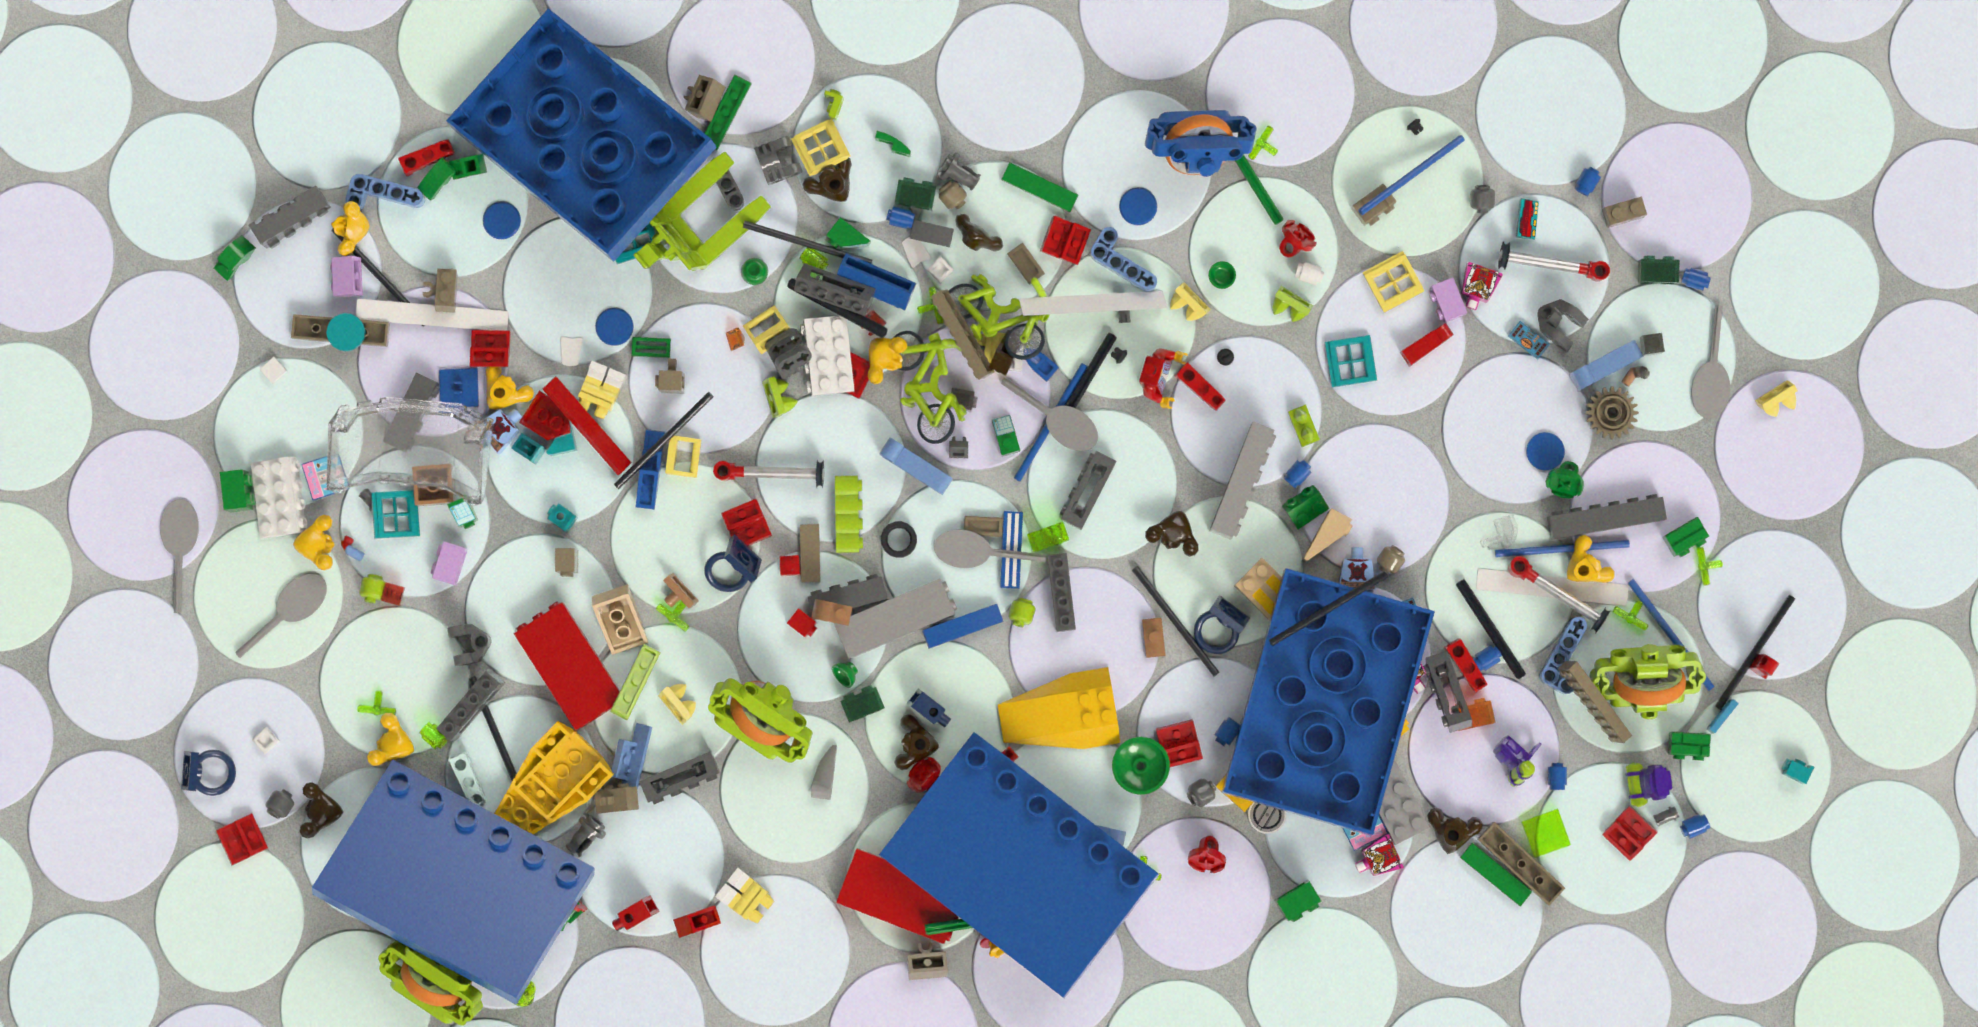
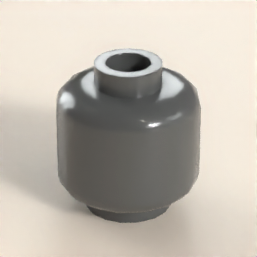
M1476 185L1475 189H1472L1470 192V207L1476 209L1477 213H1488V209L1494 208L1495 191L1489 185Z
M1201 778L1188 787L1187 797L1192 805L1204 807L1215 799L1216 787L1212 781L1208 782L1206 779Z
M284 789L282 791H274L265 804L267 813L277 819H280V817L285 818L294 806V801L291 798L292 794Z

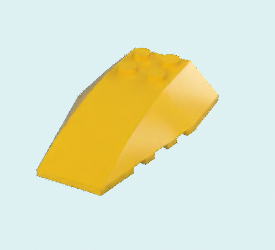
M1108 667L1067 674L998 704L1004 743L1087 749L1121 743Z
M557 721L530 749L494 814L531 834H535L578 806L586 803L614 773L604 757L578 732Z

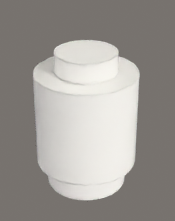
M1304 262V264H1298L1295 277L1299 278V281L1316 285L1317 282L1321 283L1324 272L1321 271L1322 267Z

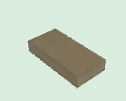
M1021 243L1007 253L1029 285L1031 284V278L1036 277L1039 279L1045 274L1024 243Z
M965 516L964 530L973 531L981 536L1002 537L1003 518Z

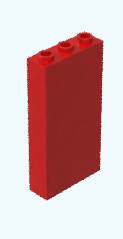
M557 601L548 607V612L544 614L540 612L532 617L533 621L529 624L525 622L516 628L517 632L513 634L574 729L578 731L611 710L620 689L563 602L559 604Z
M858 848L855 851L836 901L840 905L945 944V941H950L953 931L927 935L925 933V925L959 918V916L887 860Z

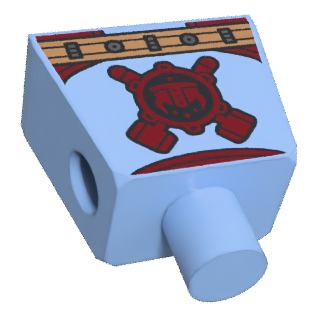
M500 409L474 426L498 454H501L519 433V429L514 424L522 416L516 409L508 415Z
M1352 547L1351 558L1343 559L1338 582L1339 584L1356 588L1374 577L1372 560L1363 559L1362 547ZM1373 586L1366 591H1374L1376 590V586Z

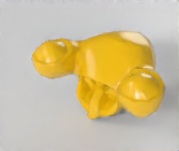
M353 201L345 203L343 206L345 215L337 217L331 223L334 232L344 237L337 249L339 254L343 256H348L354 251L355 245L366 236L370 228L368 219L360 211L359 205Z
M895 337L892 339L875 338L871 340L868 350L870 362L868 378L871 383L879 384L883 381V369L894 371L902 368L903 358L900 353L904 352L908 347L905 339Z
M486 367V400L489 409H503L515 403L528 402L533 398V388L525 385L517 391L512 378L501 375L502 367Z
M325 514L319 516L310 527L300 533L293 543L298 553L311 560L318 569L324 571L330 569L333 565L332 557L328 553L331 552L335 545L331 536L324 533V531L332 527L333 522L331 517Z
M1586 535L1579 536L1575 541L1574 553L1567 567V579L1575 582H1611L1615 577V571L1611 567L1601 568L1600 560L1586 553L1591 548V538Z
M392 713L382 715L380 723L384 728L388 729V732L383 733L380 739L376 741L377 750L369 751L367 755L368 763L373 766L404 758L414 752L413 743L407 733L401 728L397 717Z

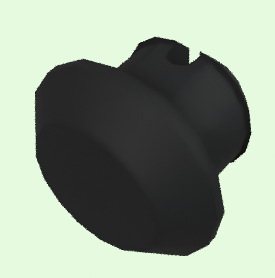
M1420 119L1412 121L1407 126V131L1411 130L1414 135L1422 132L1424 127L1419 123Z
M1116 347L1114 349L1116 353L1112 351L1111 357L1116 360V364H1120L1127 356V350L1122 351Z
M1229 349L1220 350L1217 354L1218 362L1225 366L1230 365L1234 360L1233 352Z

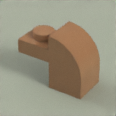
M815 599L811 618L849 626L853 607Z

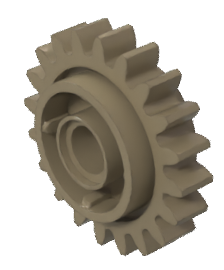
M1613 386L1610 387L1609 392L1604 387L1602 388L1603 394L1596 391L1597 398L1593 396L1589 398L1593 404H1586L1591 409L1585 412L1586 415L1591 416L1586 422L1593 423L1590 429L1597 428L1596 435L1603 432L1602 438H1605L1607 434H1609L1610 440L1614 438V434L1621 438V432L1625 435L1629 434L1627 428L1634 429L1631 422L1638 421L1633 417V415L1639 414L1638 411L1633 410L1638 404H1631L1634 397L1627 398L1628 391L1621 394V387L1616 392ZM1609 408L1616 410L1615 418L1608 416L1607 410Z

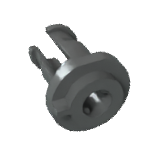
M955 152L953 156L949 154L943 161L937 176L943 181L949 177L959 184L969 187L972 191L977 185L981 174H976L971 168L958 161L960 157L958 153Z
M586 812L579 819L580 828L573 835L572 840L566 844V848L573 854L576 851L579 857L582 856V852L592 844L596 837L603 839L606 835L604 831L605 826L597 818Z

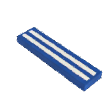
M1004 511L1002 550L1021 552L1023 512ZM1002 557L1001 588L1020 589L1021 559Z

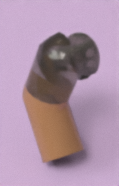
M1645 366L1630 368L1621 382L1629 387L1635 378L1647 379L1650 376V371Z

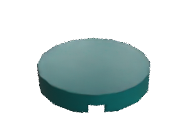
M348 313L339 314L331 319L326 332L331 345L345 352L355 350L361 346L366 333L362 321L355 315Z

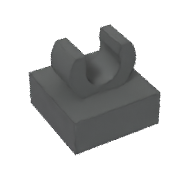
M955 436L952 437V441H949V458L968 459V441H966V437H963V441H956Z

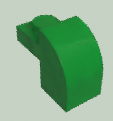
M483 154L449 161V164L456 170L452 176L453 180L487 173Z
M241 235L222 251L213 269L227 281L230 280L239 266L249 260L256 247Z

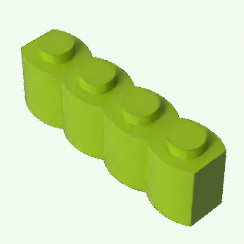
M858 475L835 476L836 553H860V549H863V537H859V530L863 529V518H859V510H863V500L859 499V491H862V480H858Z

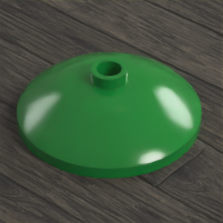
M1131 738L1122 743L1113 756L1112 771L1114 778L1124 790L1137 795L1152 793L1165 783L1169 775L1170 761L1168 754L1161 744L1151 738ZM1139 762L1144 764V768L1141 770L1137 768V763Z

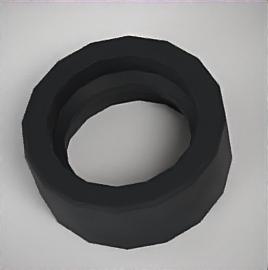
M895 521L883 529L881 545L887 554L895 558H904L914 551L917 544V535L908 523ZM896 528L906 530L910 536L909 546L902 551L893 550L888 544V535Z

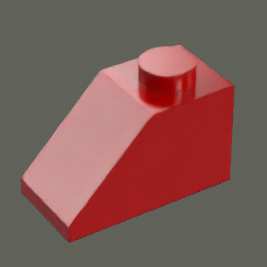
M715 905L673 919L679 938L721 924Z

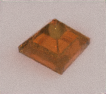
M739 327L726 332L731 351L744 346L745 337Z

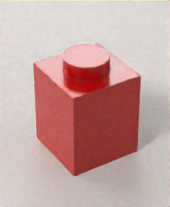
M799 555L779 556L781 576L801 575Z
M799 608L787 622L789 626L805 638L808 635L811 637L817 630L815 626L817 622Z

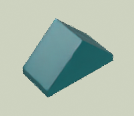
M571 423V433L556 437L546 452L548 455L555 456L577 451Z
M523 433L520 434L511 448L535 465L546 451V448Z

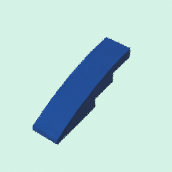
M646 429L642 456L665 434V431ZM663 447L639 471L636 498L637 508L655 510Z
M994 604L925 629L922 632L928 649L1004 621L998 605Z

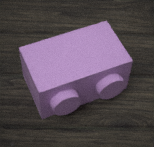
M344 256L331 258L330 270L333 280L331 284L333 296L342 298L362 296L361 257Z
M1454 278L1430 287L1429 296L1432 302L1437 304L1438 309H1436L1439 320L1443 319V322L1446 323L1467 314Z
M447 542L439 545L436 554L439 556L438 561L433 564L431 569L432 578L457 586L468 549Z

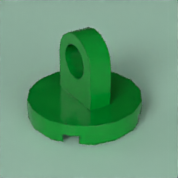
M1566 461L1560 465V468L1553 469L1548 473L1545 482L1546 487L1552 490L1551 493L1566 499L1581 495L1584 489V480L1578 474V465L1574 462Z

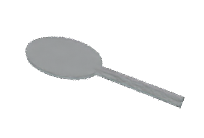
M1715 305L1710 362L1701 366L1697 371L1691 391L1696 411L1706 419L1719 416L1727 406L1730 396L1728 373L1721 364L1717 363L1723 306Z
M1007 378L1002 380L1001 384L1047 415L1046 424L1048 430L1060 444L1076 451H1087L1096 445L1098 432L1094 423L1086 414L1069 406H1057L1050 409Z
M183 499L174 500L166 507L160 523L163 545L169 553L175 556L174 613H181L183 556L193 549L199 533L197 513L194 507Z
M957 529L947 531L941 534L934 543V551L938 558L944 563L958 568L979 566L986 562L990 556L1047 562V555L993 549L983 536L969 530Z
M306 574L291 581L278 598L276 606L278 614L235 652L236 655L241 658L282 620L297 622L312 615L325 599L327 593L325 580L316 574Z

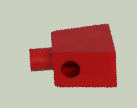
M651 895L617 913L619 918L613 920L612 924L616 931L624 927L626 930H629L660 911Z

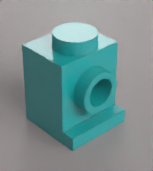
M559 503L557 506L553 504L547 512L549 515L547 519L566 533L578 519L576 515ZM559 513L564 514V518L562 520H558L557 515Z
M1786 759L1782 766L1784 770L1782 774L1801 784H1807L1815 767L1812 765L1805 767L1806 763L1799 759H1795V761Z

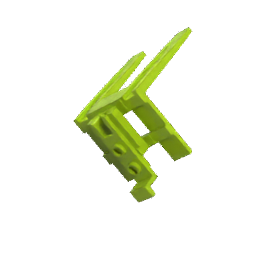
M727 152L721 153L696 173L649 222L652 226H655L659 233L652 237L651 243H647L638 252L634 253V257L644 269L650 268L658 260L669 259L670 261L681 260L688 270H704L748 231V229L743 228L744 221L756 224L771 208L767 200L763 196H759L745 206L705 243L700 240L681 217V214L720 180L732 167L734 161ZM667 243L671 246L668 250L664 247Z

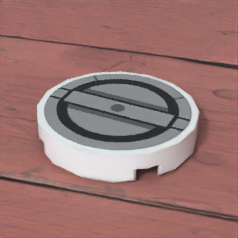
M1253 802L1248 810V820L1256 831L1271 834L1278 831L1284 825L1286 811Z

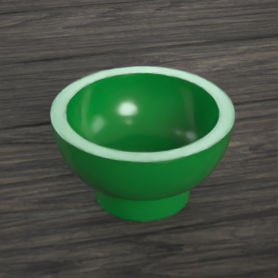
M759 258L746 260L741 267L743 280L750 285L763 283L768 277L767 264Z
M1217 262L1209 270V281L1216 288L1226 289L1235 282L1236 271L1228 262Z
M848 661L847 663H837L832 666L835 678L843 686L851 688L856 680L855 675L858 673L855 665Z

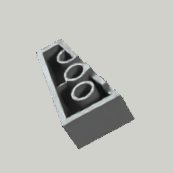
M317 186L293 199L294 203L288 202L279 206L277 213H267L262 216L263 219L260 223L255 224V222L248 224L262 246L265 248L270 247L271 249L276 247L284 237L289 238L296 233L295 230L301 226L303 228L307 227L312 223V219L317 216L322 217L329 212L327 209L331 208V206Z

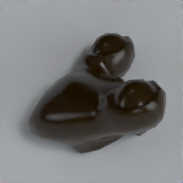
M848 157V159L836 164L837 169L835 167L824 168L823 172L819 175L820 182L812 177L804 179L802 184L804 191L808 194L821 195L833 201L845 202L850 191L849 174L852 166L851 159Z
M960 214L956 216V227L961 231L963 235L962 241L969 249L978 251L981 248H985L991 251H999L1003 248V241L1000 237L990 236L982 227L971 223L968 215Z
M1182 511L1170 514L1160 523L1150 526L1145 531V538L1150 543H1156L1161 538V543L1167 549L1178 548L1180 544H1183L1184 554L1189 557L1195 556L1199 551V544L1192 534L1189 520Z
M911 714L904 715L900 722L904 730L910 731L901 740L903 751L907 752V754L896 756L894 761L896 768L900 770L909 769L914 763L929 757L939 748L935 738Z
M313 782L306 783L302 788L303 795L311 798L305 807L307 817L312 821L302 824L299 830L301 836L307 839L314 837L321 829L337 821L344 813L341 806L324 793L318 784Z
M1439 808L1430 809L1427 814L1428 821L1436 832L1440 846L1447 854L1457 851L1470 838L1480 833L1483 828L1482 821L1477 817L1469 819L1466 825L1459 817L1448 818L1446 821H1443L1444 814Z

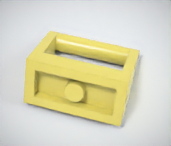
M775 305L743 325L760 354L767 351L765 345L768 340L790 329ZM776 314L780 322L754 337L750 329Z
M673 436L669 440L665 473L667 475L697 478L701 440ZM678 441L693 443L690 473L675 471Z

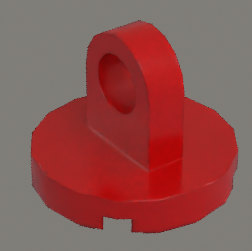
M1288 220L1283 225L1282 232L1285 238L1280 243L1279 248L1283 256L1290 258L1296 256L1300 250L1312 251L1317 245V242L1314 241L1316 239L1314 234L1301 223L1297 225L1295 220ZM1287 243L1292 244V253L1287 250Z
M927 757V760L918 761L910 770L908 775L910 778L909 781L907 780V785L912 791L916 793L928 791L938 779L941 766L932 757Z
M1209 835L1200 840L1199 848L1192 849L1189 852L1188 864L1199 872L1210 870V873H1217L1225 868L1226 857L1219 851V844L1216 838Z

